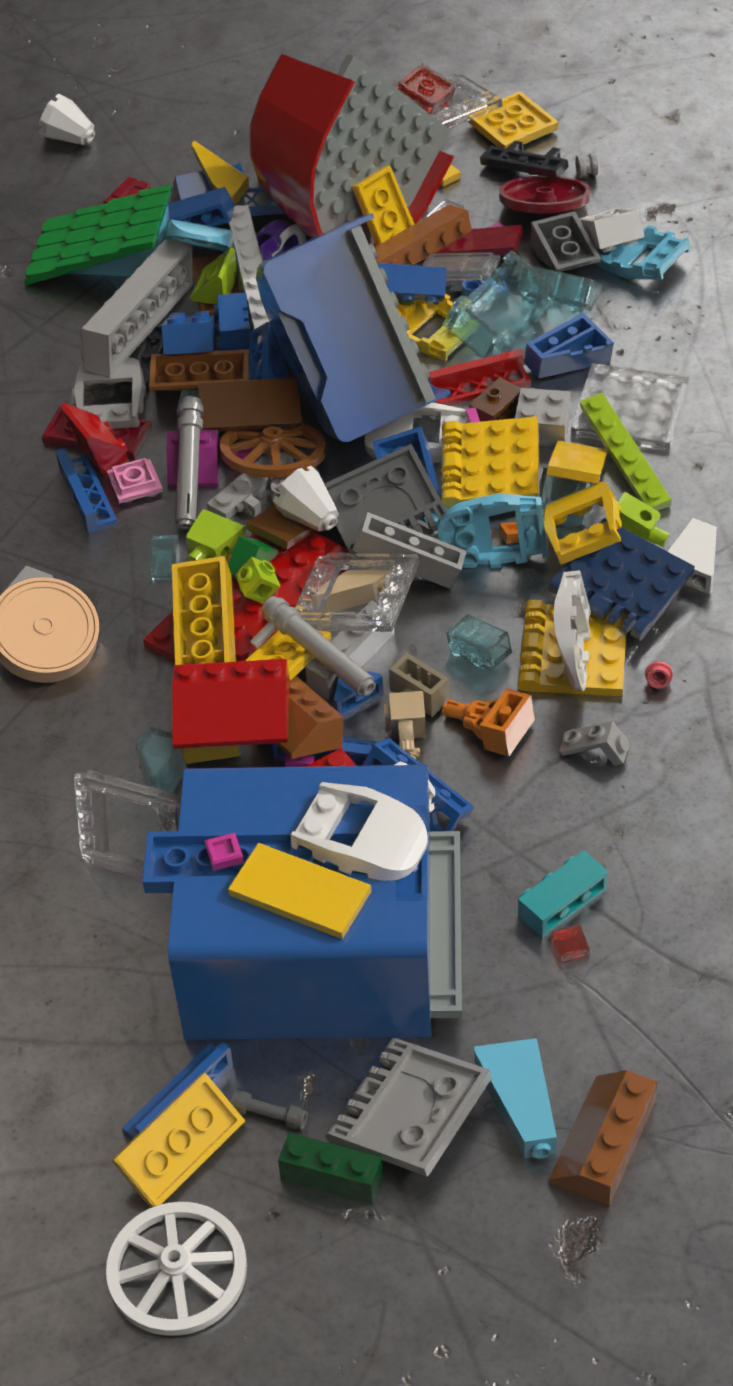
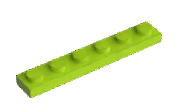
M602 392L580 401L581 410L637 498L657 511L671 506V497L604 393Z

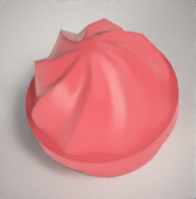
M654 661L647 666L645 678L652 687L660 689L666 687L672 681L673 671L667 663Z

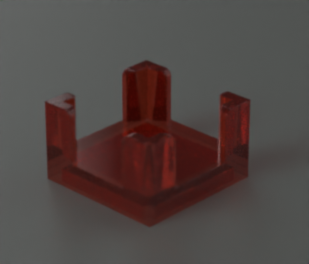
M421 63L398 83L397 89L423 105L422 109L435 117L437 108L441 103L444 104V109L451 105L457 85Z

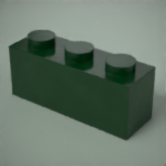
M288 1133L278 1158L281 1180L369 1204H374L383 1178L382 1157L293 1133Z

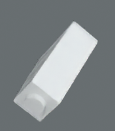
M692 518L668 552L695 566L694 573L685 585L710 595L713 589L717 527Z

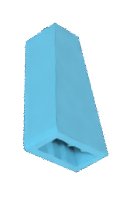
M537 1038L475 1046L474 1064L490 1070L492 1079L486 1086V1089L523 1157L542 1159L556 1154L557 1136Z

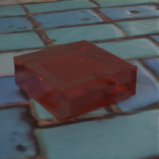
M580 925L551 932V939L561 962L590 954L589 944Z

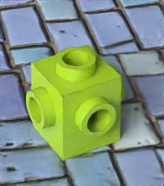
M251 557L235 575L244 597L262 604L281 587L275 574V568L266 560L261 561Z

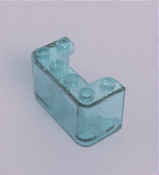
M512 250L503 258L504 263L502 266L496 267L491 276L468 297L461 295L454 301L443 322L444 327L480 358L501 354L504 347L510 348L516 341L518 334L524 335L530 328L532 321L536 323L545 313L542 309H545L553 299L550 295L555 287Z

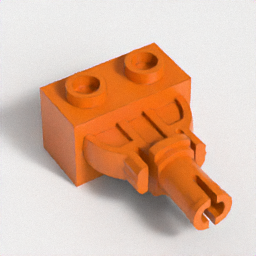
M507 688L498 700L487 702L476 700L469 704H464L448 699L442 710L443 716L462 720L465 729L473 730L475 735L483 740L485 750L510 756L535 720L531 695Z

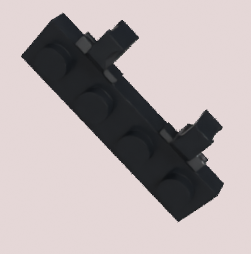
M514 141L507 148L490 146L480 156L481 165L507 169L511 172L518 171L528 173L529 175L545 176L550 179H558L569 168L568 159L561 158L560 148L552 147L545 155L524 152L521 141Z
M160 323L135 349L132 357L140 363L146 390L150 381L151 354H163L164 352L162 324ZM128 381L121 382V392L132 393V383Z

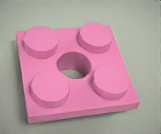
M143 458L114 466L111 470H107V475L119 504L130 503L135 499L145 496L152 497L163 492L162 485L150 459Z

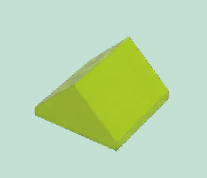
M230 247L203 268L190 296L192 301L218 304V295L230 294L238 277L236 255L233 247Z

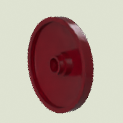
M545 176L522 177L508 181L499 188V201L501 204L513 210L536 214H552L575 210L588 204L591 197V189L588 184L560 176L558 179H550Z

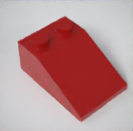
M67 403L60 405L78 445L104 478L108 476L107 470L129 462L126 451H128L126 444L121 438L116 439L113 436L115 432L107 421L103 423L97 415Z

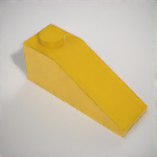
M193 141L192 149L194 156L212 190L225 187L236 205L250 188L248 176L196 141Z

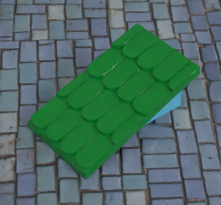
M172 184L140 190L139 194L112 199L106 204L77 209L75 213L46 220L42 226L41 235L37 239V246L31 255L30 265L26 269L25 286L67 273L131 276L145 262L146 258L156 250L157 246H160L166 239L165 236L170 224L168 203L172 193Z

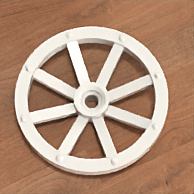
M192 1202L161 1204L134 1217L115 1238L109 1251L106 1265L108 1288L112 1300L120 1313L140 1329L166 1336L194 1333L220 1320L238 1300L247 1275V1257L244 1244L234 1225L218 1211ZM175 1218H192L205 1222L182 1245L178 1244ZM165 1220L168 1246L164 1248L138 1234L149 1226ZM215 1229L224 1235L233 1250L191 1253ZM130 1244L159 1258L120 1271L123 1255ZM173 1259H179L177 1262H171ZM234 1263L233 1275L225 1291L193 1267V1265ZM160 1271L136 1308L127 1299L120 1284ZM188 1278L217 1300L206 1310L188 1317L183 1282ZM167 1282L173 1283L178 1319H162L147 1314Z

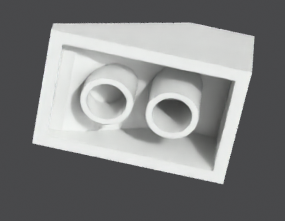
M616 208L579 218L595 248L602 249V252L615 250V245L624 243V246L637 244L638 239L645 237L639 209Z

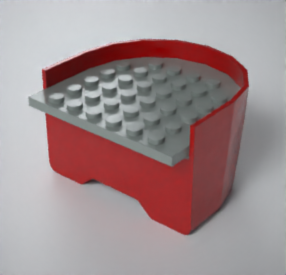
M348 53L337 74L280 54L259 95L249 125V156L260 185L290 220L311 239L363 216L351 186L385 165L391 166L412 220L416 224L428 209L454 159V156L440 151L450 129L354 55ZM365 222L361 225L368 244L372 243L376 247L369 227Z

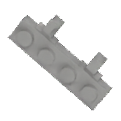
M284 452L279 453L281 465L294 463L293 457ZM265 454L255 464L273 465L271 454ZM243 473L207 503L208 511L227 519L241 511L255 517L261 513V503L255 497L265 490L275 478L257 477Z

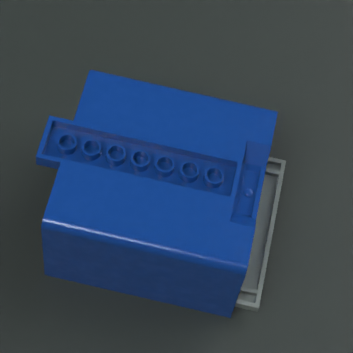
M428 765L184 769L179 831L147 832L143 872L145 893H173L168 959L184 1040L432 1037L431 1018H462L460 831L431 832ZM321 782L368 787L410 807L421 817L425 825L428 845L413 872L398 880L381 881L368 878V874L353 870L350 875L339 871V866L327 860L323 863L312 858V850L302 845H299L297 850L292 848L291 833L296 831L320 790ZM360 801L358 804L350 803L330 840L352 847L373 811L374 804ZM235 833L244 863L213 871L206 850L205 840ZM258 843L371 885V894L343 940L229 896L228 888Z

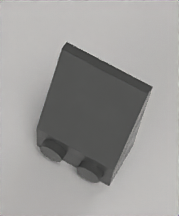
M575 211L531 222V244L538 258L556 273L601 262L600 255Z

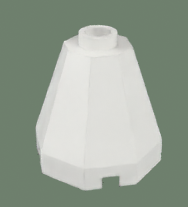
M57 94L55 97L58 100L56 102L51 100L40 118V125L43 126V130L39 129V133L47 138L79 145L90 143L95 136L94 125L72 100Z
M312 466L307 467L308 471H304L302 468L297 469L280 484L278 490L281 492L279 498L275 495L273 499L277 510L283 516L319 532L332 529L338 521L339 513L319 473Z

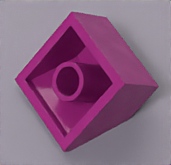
M202 430L200 432L198 487H217L219 485L220 468L218 430ZM180 431L167 432L168 488H177Z

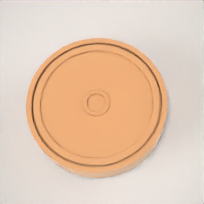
M39 577L18 582L1 594L0 663L11 673L34 682H57L75 675L92 659L98 641L99 619L94 605L80 589L59 579Z

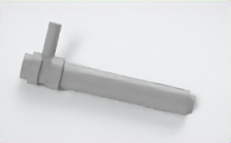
M192 396L182 398L178 406L180 417L178 418L177 428L180 431L175 522L178 524V528L183 530H189L196 520L200 432L203 429L201 417L203 416L204 407L201 404V399Z
M272 596L265 601L261 611L268 623L250 641L255 648L258 649L278 630L284 635H289L358 695L368 696L373 692L376 687L374 678L301 618L299 611L294 607H290L289 603L283 598Z

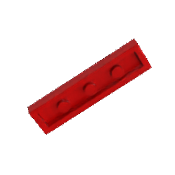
M521 349L430 371V377L428 378V382L434 387L449 389L451 397L435 401V403L447 406L472 401L489 386L485 385L486 383L495 382L499 377L520 388L531 385V380L524 369V354ZM515 375H520L521 379L518 380L508 379L509 377ZM468 387L475 389L471 392L462 391L464 388Z

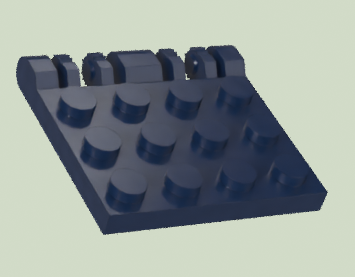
M603 518L600 523L607 521V519ZM621 527L617 530L621 537L620 542L569 561L552 578L548 585V590L557 595L563 573L580 570L591 614L603 620L610 612L607 622L611 625H614L623 613L626 614L628 617L622 624V631L628 633L631 630L630 635L641 641L692 576L695 566Z

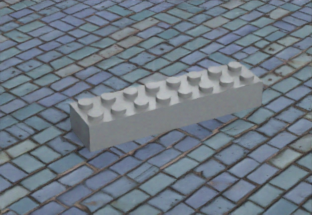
M166 238L146 258L145 262L136 269L131 277L126 279L125 283L115 291L114 295L104 303L103 307L93 315L88 323L83 325L80 338L83 344L81 359L83 360L84 371L111 377L193 285L192 244Z

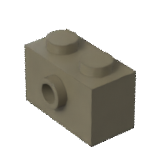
M406 653L389 668L390 691L393 693L423 691L425 713L431 717L441 710L444 704L447 703V700L450 699L449 678L412 655Z

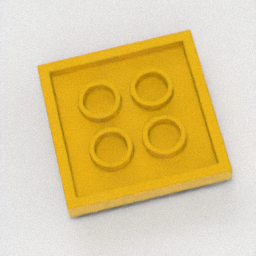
M521 91L467 114V122L500 148H507L514 141H521L523 144H526L558 129V121Z

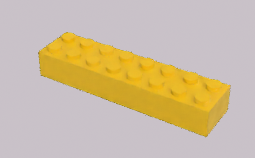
M225 556L172 564L175 665L236 662L232 577ZM240 745L179 749L186 764L241 756Z

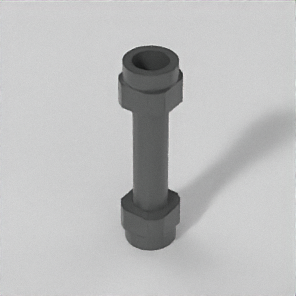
M234 1091L230 1103L240 1114L246 1115L250 1111L286 1122V1127L292 1129L298 1128L302 1130L307 1121L308 1112L300 1107L291 1105L290 1109L255 1100L252 1099L251 1093Z

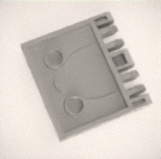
M392 1038L378 1060L382 1066L391 1069V1071L375 1066L370 1069L368 1075L370 1077L363 1079L353 1094L354 1100L351 1099L346 1104V1109L355 1117L357 1116L358 1119L342 1114L339 1115L336 1123L332 1124L325 1134V1138L331 1144L380 1156L383 1161L428 1177L492 1079V1075L489 1069Z

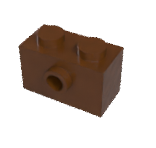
M499 377L492 385L487 386L482 394L471 401L469 408H476L480 422L511 419L516 415L521 388Z

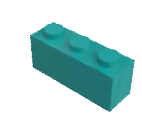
M584 850L575 857H569L563 866L553 873L546 874L540 883L532 889H526L518 898V917L542 938L608 889L609 871Z

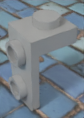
M613 721L566 731L559 752L564 756L601 748L611 763L616 766L624 764L630 742Z

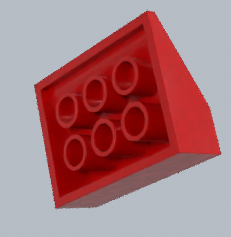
M287 659L174 665L172 682L173 749L288 743L291 682Z

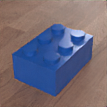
M209 311L195 312L191 317H185V313H172L161 325L164 355L213 352L217 345L215 315H209Z

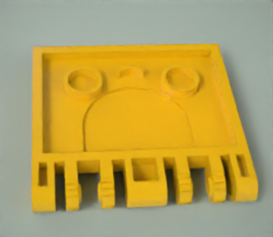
M537 416L463 424L457 421H447L442 424V442L444 446L441 450V454H443L441 456V480L444 484L441 487V501L444 507L450 508L466 500L500 493L540 497L539 429Z
M528 600L525 603L524 621L527 625L524 626L522 632V655L520 656L522 665L519 669L517 683L520 690L623 697L626 632L622 631L621 628L624 620L627 619L626 614L623 613L618 621L611 625L607 622L610 612L603 620L590 613V640L584 641V651L589 652V664H586L587 683L584 691L573 690L570 686L554 628V604H546L542 600Z

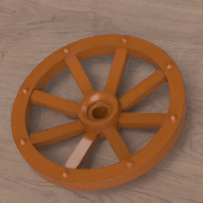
M302 423V426L230 430L220 440L222 460L238 472L257 477H289L300 468L308 471L307 467L312 466L315 468L323 461L326 453V442L323 435L315 428ZM301 435L309 440L296 438L294 436ZM239 438L250 439V440H247V441L240 442V443H237V444H233V445H232V443L235 442V441H236L237 439H239ZM292 445L312 448L315 451L308 457ZM257 446L243 460L233 454L234 452ZM286 451L299 461L281 465L279 453ZM264 452L271 454L273 465H260L253 462Z

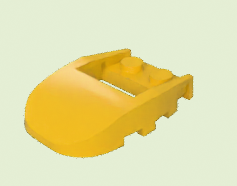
M445 294L444 301L436 305L426 304L425 301L415 300L414 303L401 302V299H397L399 306L396 308L399 315L404 316L408 323L409 330H407L410 340L414 339L419 352L446 361L456 348L473 333L479 331L481 321L478 318L473 321L466 316L467 309L460 304L456 306L450 301V296ZM436 313L449 320L429 339L424 337L419 339L412 335Z
M606 482L597 483L555 500L546 506L544 515L545 531L561 565L621 541V537L617 532L622 524L619 513L622 512L621 506ZM596 503L599 506H604L607 521L596 523L588 529L578 533H571L563 539H558L555 526L566 521L569 514L573 513L574 516H582L587 514L592 509V505Z

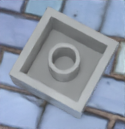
M521 388L515 418L537 416L539 446L555 447L558 440L566 442L570 418L571 392Z

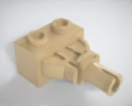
M423 691L389 693V703L384 704L386 731H391L392 740H399V746L418 760L420 748H414V739L425 738Z

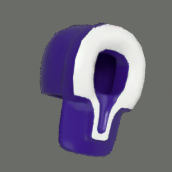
M274 220L266 224L256 235L259 251L264 261L307 241L306 234L295 223L285 220Z

